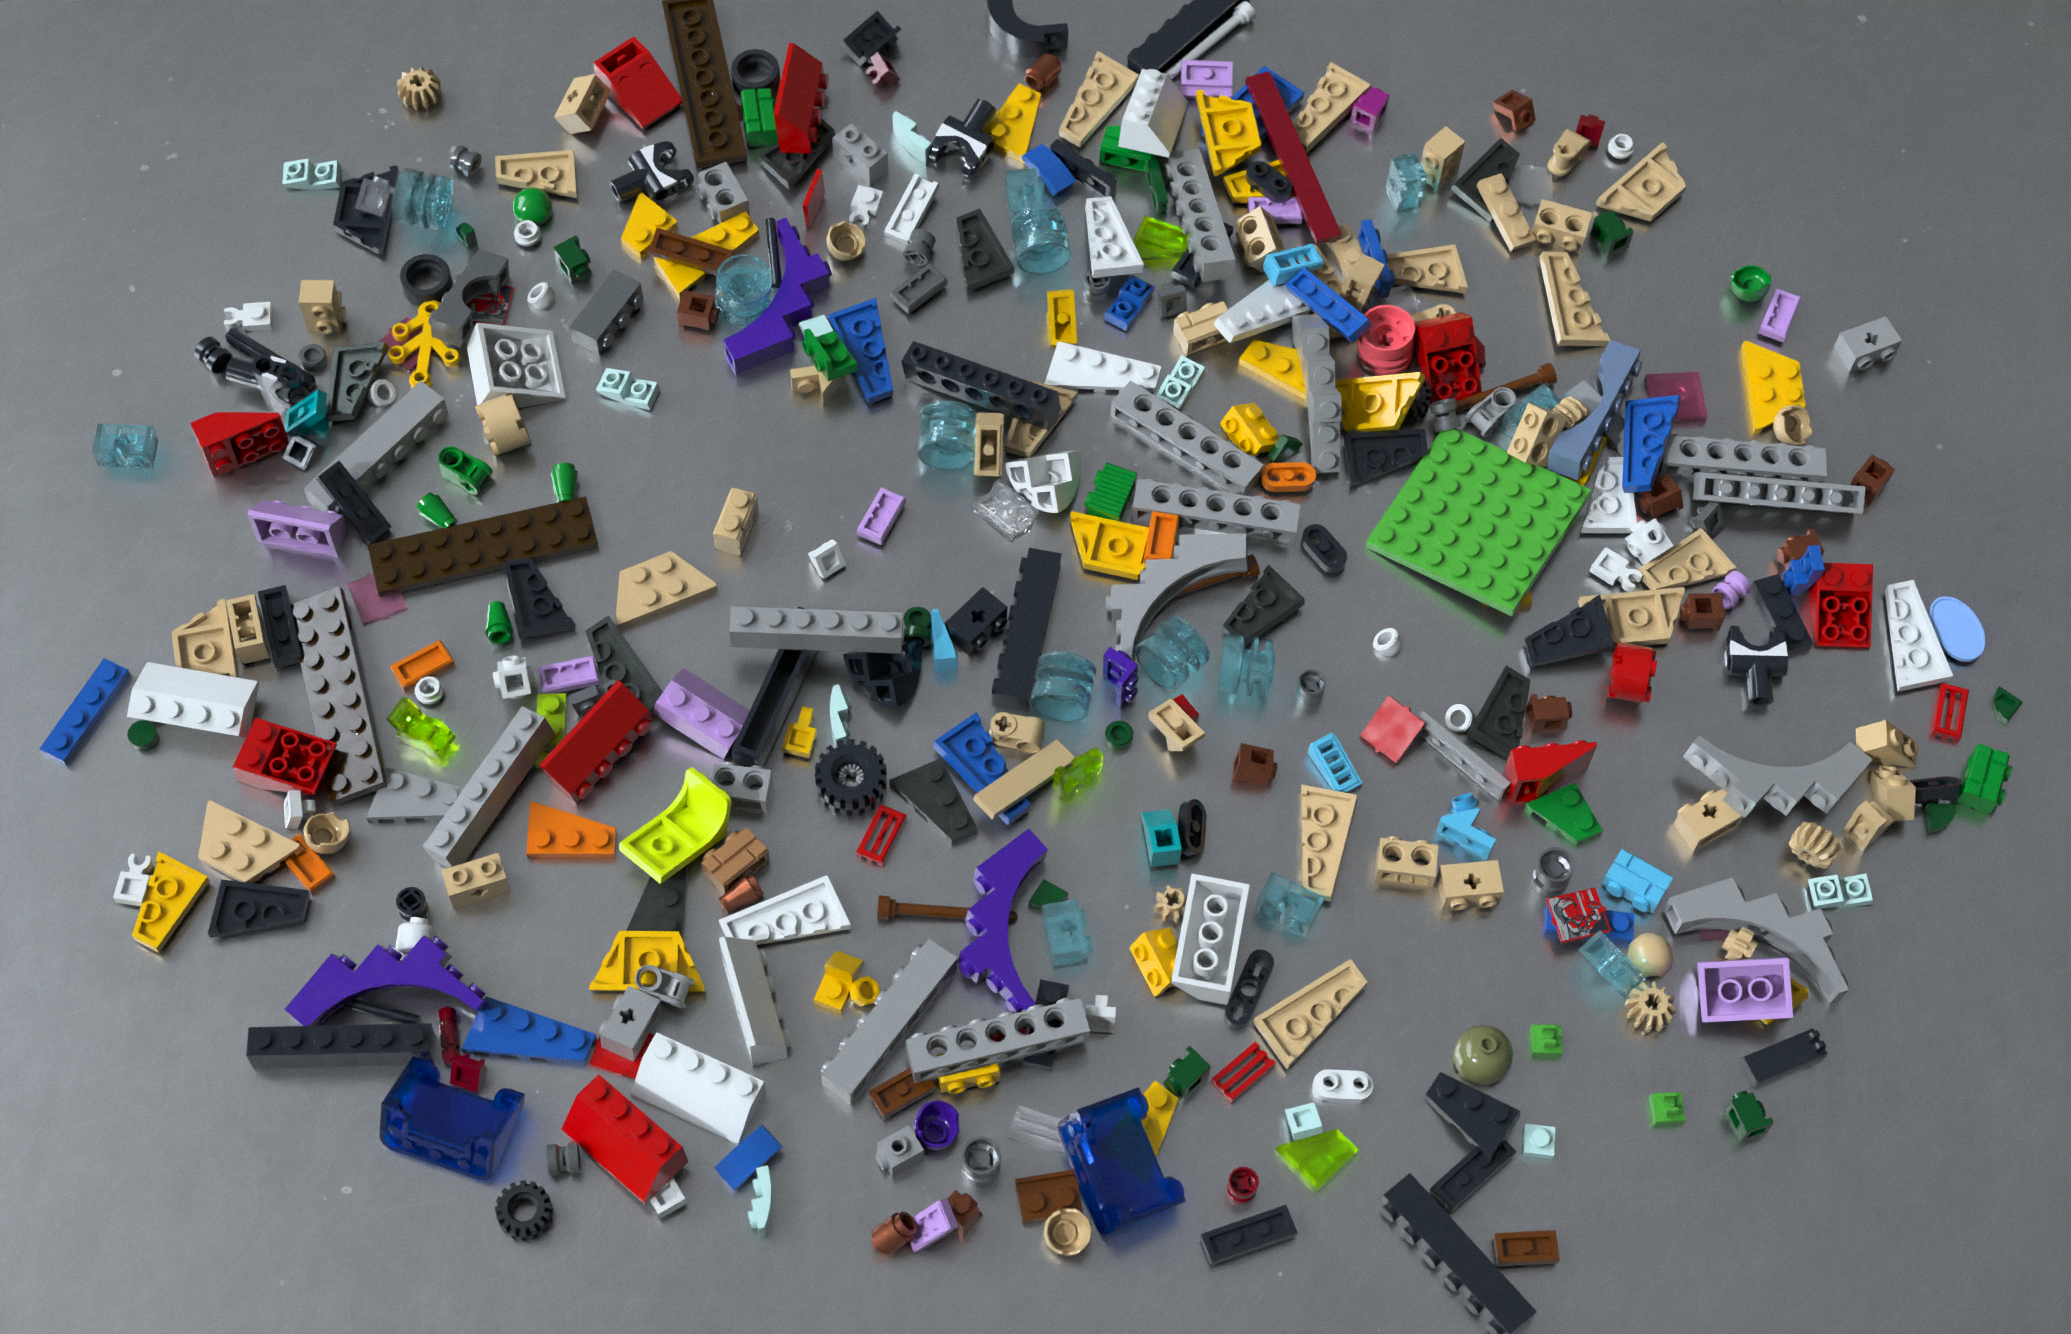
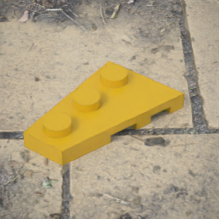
M158 851L156 857L157 864L154 873L149 879V889L145 902L141 905L132 933L135 941L158 953L210 882L206 875Z

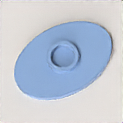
M1948 596L1937 598L1930 606L1928 616L1942 650L1959 661L1971 662L1976 660L1982 654L1985 647V634L1978 617L1966 604L1956 598Z

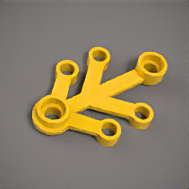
M438 301L424 302L420 305L418 315L406 324L397 323L392 327L394 339L402 342L409 338L410 333L423 326L422 333L403 346H392L388 351L390 361L393 364H401L408 355L420 348L417 369L409 378L411 389L420 382L416 380L423 378L422 382L432 389L433 383L428 373L432 348L440 355L447 367H454L459 363L458 352L455 349H449L441 340L432 337L431 325H429L431 313L428 312L439 307L441 303ZM400 330L405 331L402 334H397V332ZM395 353H401L398 357L393 356ZM449 356H454V357H455V358L452 359V360H448V359H447V357H449Z

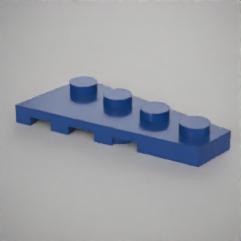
M876 298L827 315V320L833 331L835 330L857 362L858 371L853 372L868 404L893 396V385Z
M1680 395L1625 401L1622 476L1624 493L1652 491L1681 404Z
M977 712L934 741L933 748L976 793L1009 772L1006 767V761L1002 754H998L993 745V739L989 732L984 730L981 718ZM1025 797L1000 814L999 817L1007 825H1010L1030 810L1031 804L1027 797Z
M485 996L484 999L489 1004L483 1012L478 1011L461 1048L463 1053L468 1054L478 1052L487 1053L489 1056L501 1057V1055L518 1056L520 1059L541 1058L551 1062L585 1065L593 1049L594 1041L597 1040V1036L589 1031Z

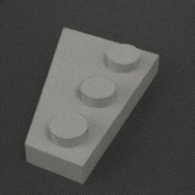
M387 767L385 771L387 787L377 790L366 819L368 822H378L380 819L405 821V819L412 818L442 820L464 788Z

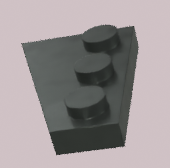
M980 208L956 217L967 292L1014 274L1015 267Z
M386 342L334 347L327 400L328 410L326 418L330 422L356 418L389 349Z
M941 758L889 780V785L895 791L898 790L914 809L919 810L951 845L978 834V828Z

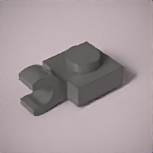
M616 680L607 681L598 688L593 685L568 695L578 716L587 714L616 683Z

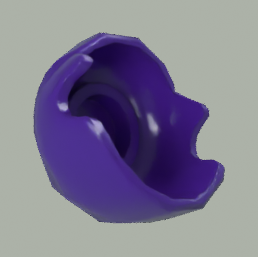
M934 1100L926 1103L920 1109L914 1122L915 1135L920 1144L927 1149L939 1151L950 1147L960 1131L959 1113L949 1102Z

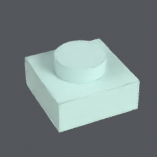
M1314 1102L1285 1110L1286 1119L1294 1141L1323 1133V1126Z
M1525 1124L1523 1127L1522 1156L1552 1160L1555 1147V1127Z

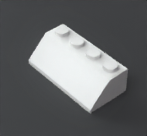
M1154 69L1141 70L1122 119L1118 147L1164 157L1170 156L1188 106V101L1167 74L1160 73Z
M147 662L132 688L127 717L247 737L251 728L259 681Z
M1197 874L1191 875L1171 983L1198 1000L1224 1005L1228 1004L1250 884Z
M732 937L719 938L722 961L752 1066L757 1067L788 1058L787 1047L791 1046V1041L787 1029L781 1030L779 1020L783 1019L780 1003H773L771 994L776 991L772 976H766L763 967L768 966L764 949L758 950L755 940Z
M659 1033L655 1034L642 1058L631 1092L632 1097L736 1145L740 1144L766 1095L764 1081Z

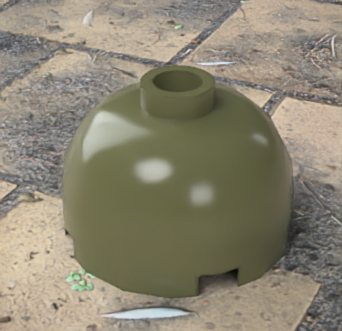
M1477 1025L1472 1026L1460 1035L1453 1049L1452 1060L1462 1079L1472 1085L1486 1087L1505 1078L1512 1066L1513 1049L1510 1040L1504 1032L1494 1026Z

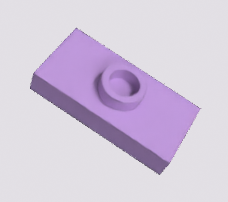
M1249 197L1248 199L1249 212L1261 206L1273 215L1276 224L1302 223V212L1295 197H1290L1289 200L1283 203L1272 202L1266 197Z
M1776 288L1758 333L1784 342L1802 297Z
M881 487L857 528V535L882 545L904 507L906 497Z
M594 656L538 667L543 694H556L600 685Z
M948 1199L937 1201L913 1217L917 1225V1231L910 1240V1244L914 1252L922 1251L958 1228Z

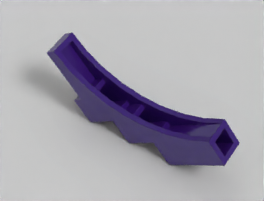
M786 217L777 221V234L786 259L785 272L778 292L771 304L755 321L743 330L723 340L725 356L735 374L794 352L793 340L796 339V334L793 327L799 325V322L812 319L811 308H814V302L811 295L830 288L829 277L832 276V271L828 262H823L818 253L810 255L807 246H802L799 241L800 235L796 226H791Z
M1027 829L976 867L973 877L974 884L980 893L987 895L968 909L965 921L969 931L973 935L979 936V938L960 951L957 961L961 973L966 978L971 977L976 984L985 977L989 988L994 993L999 992L1006 1000L1005 1004L1009 1011L1015 1013L1027 1011L1029 1007L1036 1005L1022 985L1013 965L1008 944V918L1016 892L1028 875L1045 860L1048 851L1030 829Z
M423 935L402 961L400 959L403 955L391 945L385 948L377 944L356 970L354 968L357 964L348 956L343 954L339 957L331 953L284 1010L303 1026H319L330 1014L349 1001L373 991L392 987H424L439 990L457 997L479 1012H483L489 1002L483 998L486 993L473 982L468 986L461 980L464 974L452 964H449L447 967L445 966L452 958L446 951L449 946L437 936L431 939Z

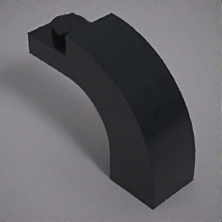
M986 0V16L989 29L993 37L1011 52L1022 56L1040 58L1044 54V49L1068 47L1069 31L1067 23L1051 25L1028 24L1016 15L1012 0Z

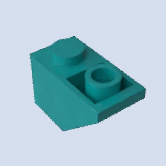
M1171 810L1141 813L1150 866L1179 864L1182 849L1177 823Z

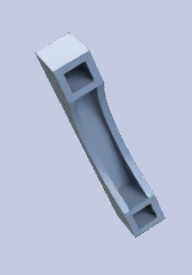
M1609 341L1600 358L1598 377L1603 388L1601 402L1583 422L1559 433L1549 451L1547 470L1576 480L1579 479L1583 470L1588 471L1593 451L1598 452L1601 446L1603 432L1608 433L1610 430L1613 414L1619 413L1623 402V395L1627 396L1633 383V376L1638 377L1643 362L1639 361L1640 349L1616 341Z

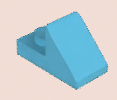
M1481 808L1442 816L1436 833L1486 860L1488 859L1496 839L1486 830L1473 827Z

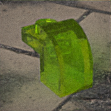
M402 697L386 718L398 731L396 736L401 741L426 756L441 759L457 737L441 719L426 716L410 698Z

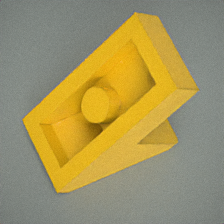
M1074 290L1047 291L1048 313H1046L1050 345H1057L1058 341L1067 344L1077 343Z
M836 950L824 965L825 975L814 997V1004L842 1014L850 995L849 988L853 981L857 979L864 960Z

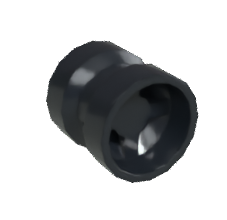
M212 336L200 341L194 350L195 357L200 362L206 363L207 368L214 374L224 372L229 361L233 358V355L226 348H221L220 342Z
M407 887L398 893L396 906L405 923L410 922L411 917L428 918L430 913L424 893L419 888Z

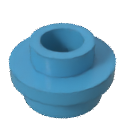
M1465 793L1451 800L1453 805L1451 810L1453 814L1475 809L1480 803L1478 798H1474L1473 793Z

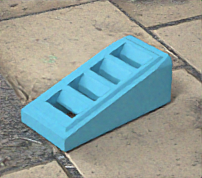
M1309 244L1266 255L1263 270L1272 285L1277 286L1288 282L1304 267L1311 272L1324 266L1325 262L1315 246ZM1304 255H1307L1310 261L1307 262Z
M932 609L931 631L936 672L956 671L958 669L957 653L939 610Z
M1333 732L1309 745L1308 755L1332 790L1349 793L1362 786L1363 783ZM1333 757L1337 758V760L1330 764L1326 762ZM1343 767L1344 770L1333 775L1332 771ZM1347 776L1350 777V780L1341 785L1337 782Z

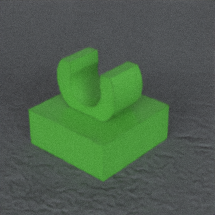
M1531 1025V1057H1561L1563 1054L1561 1025Z
M1681 1092L1651 1093L1649 1101L1654 1126L1684 1124L1686 1119Z

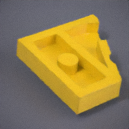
M641 192L621 237L622 244L639 258H642L649 252L656 228L673 232L678 227V222Z

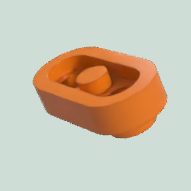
M1304 462L1271 463L1263 468L1261 484L1266 490L1271 492L1307 491L1315 483L1316 472L1310 464ZM1275 478L1278 482H1273L1270 479ZM1297 478H1304L1305 481H1299Z

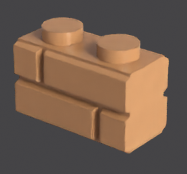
M745 827L740 832L737 830L732 832L726 838L725 844L718 850L713 848L705 854L701 863L702 871L724 895L743 875L747 877L755 873L770 861L769 851Z

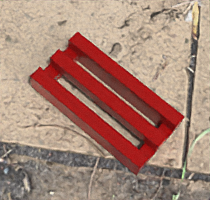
M1945 683L1940 684L1931 730L1932 736L1939 734L1944 739L1951 737L1955 742L1960 741L1969 689ZM1946 691H1948L1949 698L1943 728L1940 727L1945 695ZM1956 694H1960L1955 730H1951Z
M880 804L856 851V856L860 858L863 856L867 858V861H875L877 865L883 867L907 819V815ZM884 813L888 814L871 851L866 850ZM894 818H898L880 855H878L877 852Z
M1255 1041L1211 1079V1082L1232 1103L1275 1067L1276 1062L1273 1059H1269L1267 1057L1268 1054L1264 1050L1262 1051ZM1253 1054L1256 1055L1255 1058H1253L1249 1063H1247L1229 1080H1227L1224 1084L1221 1083L1223 1079H1225L1230 1073H1232L1236 1068H1238L1250 1056H1252ZM1261 1061L1265 1064L1232 1093L1228 1090Z

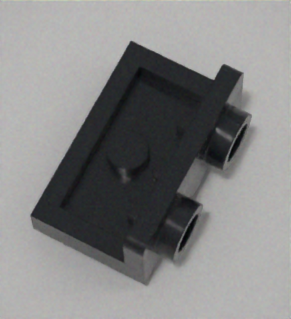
M877 10L844 38L840 45L859 66L863 65L866 61L871 64L870 58L874 54L880 53L879 50L883 46L887 49L890 48L899 39L896 35L901 28L898 25L893 29Z

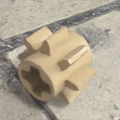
M1167 885L1164 894L1157 892L1156 900L1159 903L1155 905L1154 911L1161 912L1163 922L1168 919L1178 923L1181 914L1184 915L1187 896L1184 897L1182 887L1171 889Z
M1743 926L1739 932L1731 929L1721 947L1728 951L1725 958L1727 960L1750 959L1758 945L1757 942L1752 940L1755 933Z

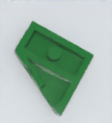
M1576 783L1528 802L1525 807L1530 814L1534 812L1547 821V826L1561 832L1567 840L1576 846L1600 836L1603 832L1602 827Z

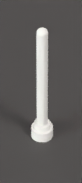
M1246 1L1240 3L1235 7L1233 17L1164 74H1167L1171 80L1181 73L1182 60L1198 59L1236 26L1248 24L1256 17L1254 8Z

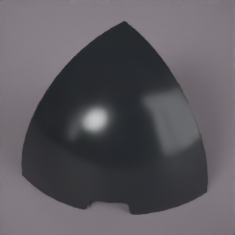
M921 639L902 641L901 654L847 652L843 654L844 662L854 683L857 686L862 685L872 694L871 700L887 707L897 708L910 698L918 683L922 664Z

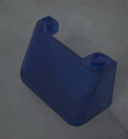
M413 1056L381 1103L380 1141L386 1148L476 1180L485 1181L492 1177L524 1106L525 1094L513 1089L503 1088L497 1091L493 1100L460 1090L440 1083V1072L434 1063Z
M1139 1087L1077 1109L1058 1123V1134L1093 1221L1098 1231L1103 1235L1116 1232L1186 1202L1181 1182L1172 1176L1164 1177L1141 1121L1147 1117L1149 1104Z

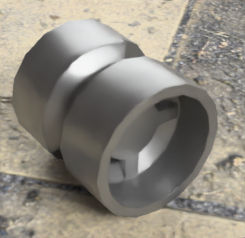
M1550 847L1543 850L1537 859L1531 875V885L1538 894L1547 898L1562 895L1575 869L1574 859L1571 854L1559 847Z
M982 1136L975 1137L969 1140L963 1147L961 1171L967 1183L973 1187L983 1188L995 1183L999 1177L1001 1152L999 1146L992 1139Z

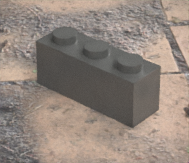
M614 269L570 325L572 342L600 355L605 347L608 348L612 344L617 331L625 327L633 310L641 306L644 298L641 282Z

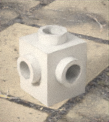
M1655 518L1648 523L1644 519L1630 528L1633 533L1625 538L1628 542L1627 547L1632 555L1638 557L1643 565L1674 546L1668 538V532L1664 525L1658 523Z
M508 656L503 658L502 661L497 662L498 671L493 672L495 688H501L503 699H517L531 694V683L536 682L533 665L527 666L526 657Z

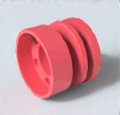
M1393 305L1376 306L1364 314L1372 326L1358 337L1357 353L1359 362L1365 370L1373 375L1383 376L1402 373L1410 366L1414 355V320L1407 311Z

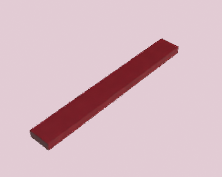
M1270 71L1246 77L1245 84L1286 178L1292 183L1293 194L1315 244L1319 245L1341 239L1342 233Z

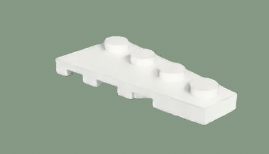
M1112 197L1086 199L1085 210L1092 278L1142 273L1144 263Z
M1268 280L1220 315L1215 321L1214 326L1229 343H1233L1292 322V316L1308 315L1310 308L1287 290L1286 283L1273 286L1270 280Z
M1058 341L1045 384L1067 388L1078 392V389H1094V392H1105V390H1119L1121 392L1131 380L1137 385L1146 387L1151 394H1155L1162 366Z
M1914 580L1887 585L1885 597L1897 691L1950 681L1953 674Z
M827 875L719 920L725 937L755 940L756 945L851 929V924Z

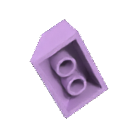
M263 500L251 508L247 514L259 543L332 557H339L348 531L344 516L337 512L317 511L308 506L296 507L281 501L269 502Z
M682 668L656 701L652 714L724 760L733 747L750 710L685 668Z
M1788 957L1697 962L1702 1022L1793 1018Z

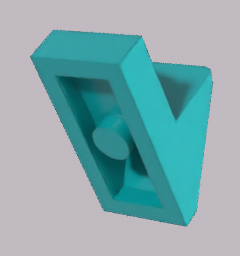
M316 390L286 411L285 431L287 435L292 436L293 433L304 436L328 434L329 420L326 418L328 410L326 405L327 393Z

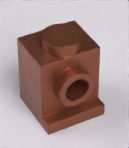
M684 290L677 310L679 327L684 328L686 325L709 330L711 323L716 324L720 310L716 307L715 296Z
M1872 454L1855 474L1850 485L1865 486L1864 500L1871 504L1888 483L1895 469L1885 460L1879 459Z
M1668 473L1655 479L1652 491L1639 492L1640 499H1638V504L1644 514L1649 512L1653 518L1675 508L1678 510L1684 508L1681 489Z
M1814 528L1809 529L1806 536L1800 537L1795 535L1788 538L1783 547L1777 549L1778 560L1781 564H1784L1786 569L1791 560H1800L1804 556L1808 546L1819 545L1821 555H1823L1824 549Z
M1722 593L1688 594L1685 603L1680 606L1681 621L1687 622V629L1714 628V631L1720 630L1725 619Z
M1537 694L1530 696L1527 712L1531 732L1565 730L1568 720L1572 718V706L1570 702L1566 701V697L1549 695L1538 699Z
M1241 743L1233 761L1232 782L1238 784V781L1242 780L1267 786L1269 779H1274L1277 772V763L1273 762L1274 750Z
M955 1190L949 1196L948 1202L958 1224V1228L954 1231L964 1238L983 1216V1213L979 1211L978 1203L967 1193L962 1195Z

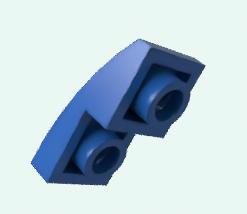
M1043 144L1021 156L1035 179L1040 176L1053 196L1076 182L1061 160Z
M1132 275L1120 289L1118 298L1105 312L1104 320L1127 331L1147 304L1155 290V286Z
M1819 545L1808 546L1804 556L1800 560H1791L1786 571L1783 572L1782 580L1785 587L1788 588L1790 597H1796L1807 590L1819 579L1825 570Z
M761 1125L723 1158L714 1169L733 1190H737L756 1172V1168L764 1166L783 1146L764 1125Z

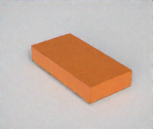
M1152 511L1143 563L1147 559H1172L1179 515Z
M438 640L396 662L390 668L405 692L415 687L422 678L434 677L451 668L455 663L442 641Z
M299 833L290 840L300 844L303 851L297 856L293 853L285 858L283 862L312 895L333 880L335 875L320 856L308 847L305 839Z

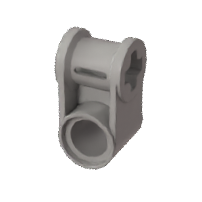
M1505 387L1496 389L1468 412L1465 421L1473 423L1482 432L1481 435L1484 438L1489 437L1512 416L1516 400L1514 392ZM1497 403H1504L1507 406H1501Z
M653 965L642 966L635 975V982L640 991L682 1009H685L686 1004L684 1001L690 985L695 983V980L672 971L669 972ZM648 972L655 973L658 977L657 983L653 987L643 986L641 979L644 974ZM680 984L679 989H678V992H677V994H676V996H675V993H676V990H677V988H678V985Z

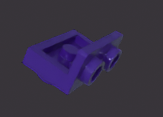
M1109 647L1103 655V679L1117 688L1116 706L1122 708L1126 701L1130 703L1138 693V664L1133 662L1131 657L1124 651H1116Z

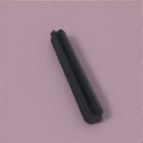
M230 328L225 334L226 341L254 359L260 355H270L288 361L235 328ZM301 369L304 378L300 385L310 390L316 383L315 377ZM296 372L286 373L291 380L296 379L298 376Z

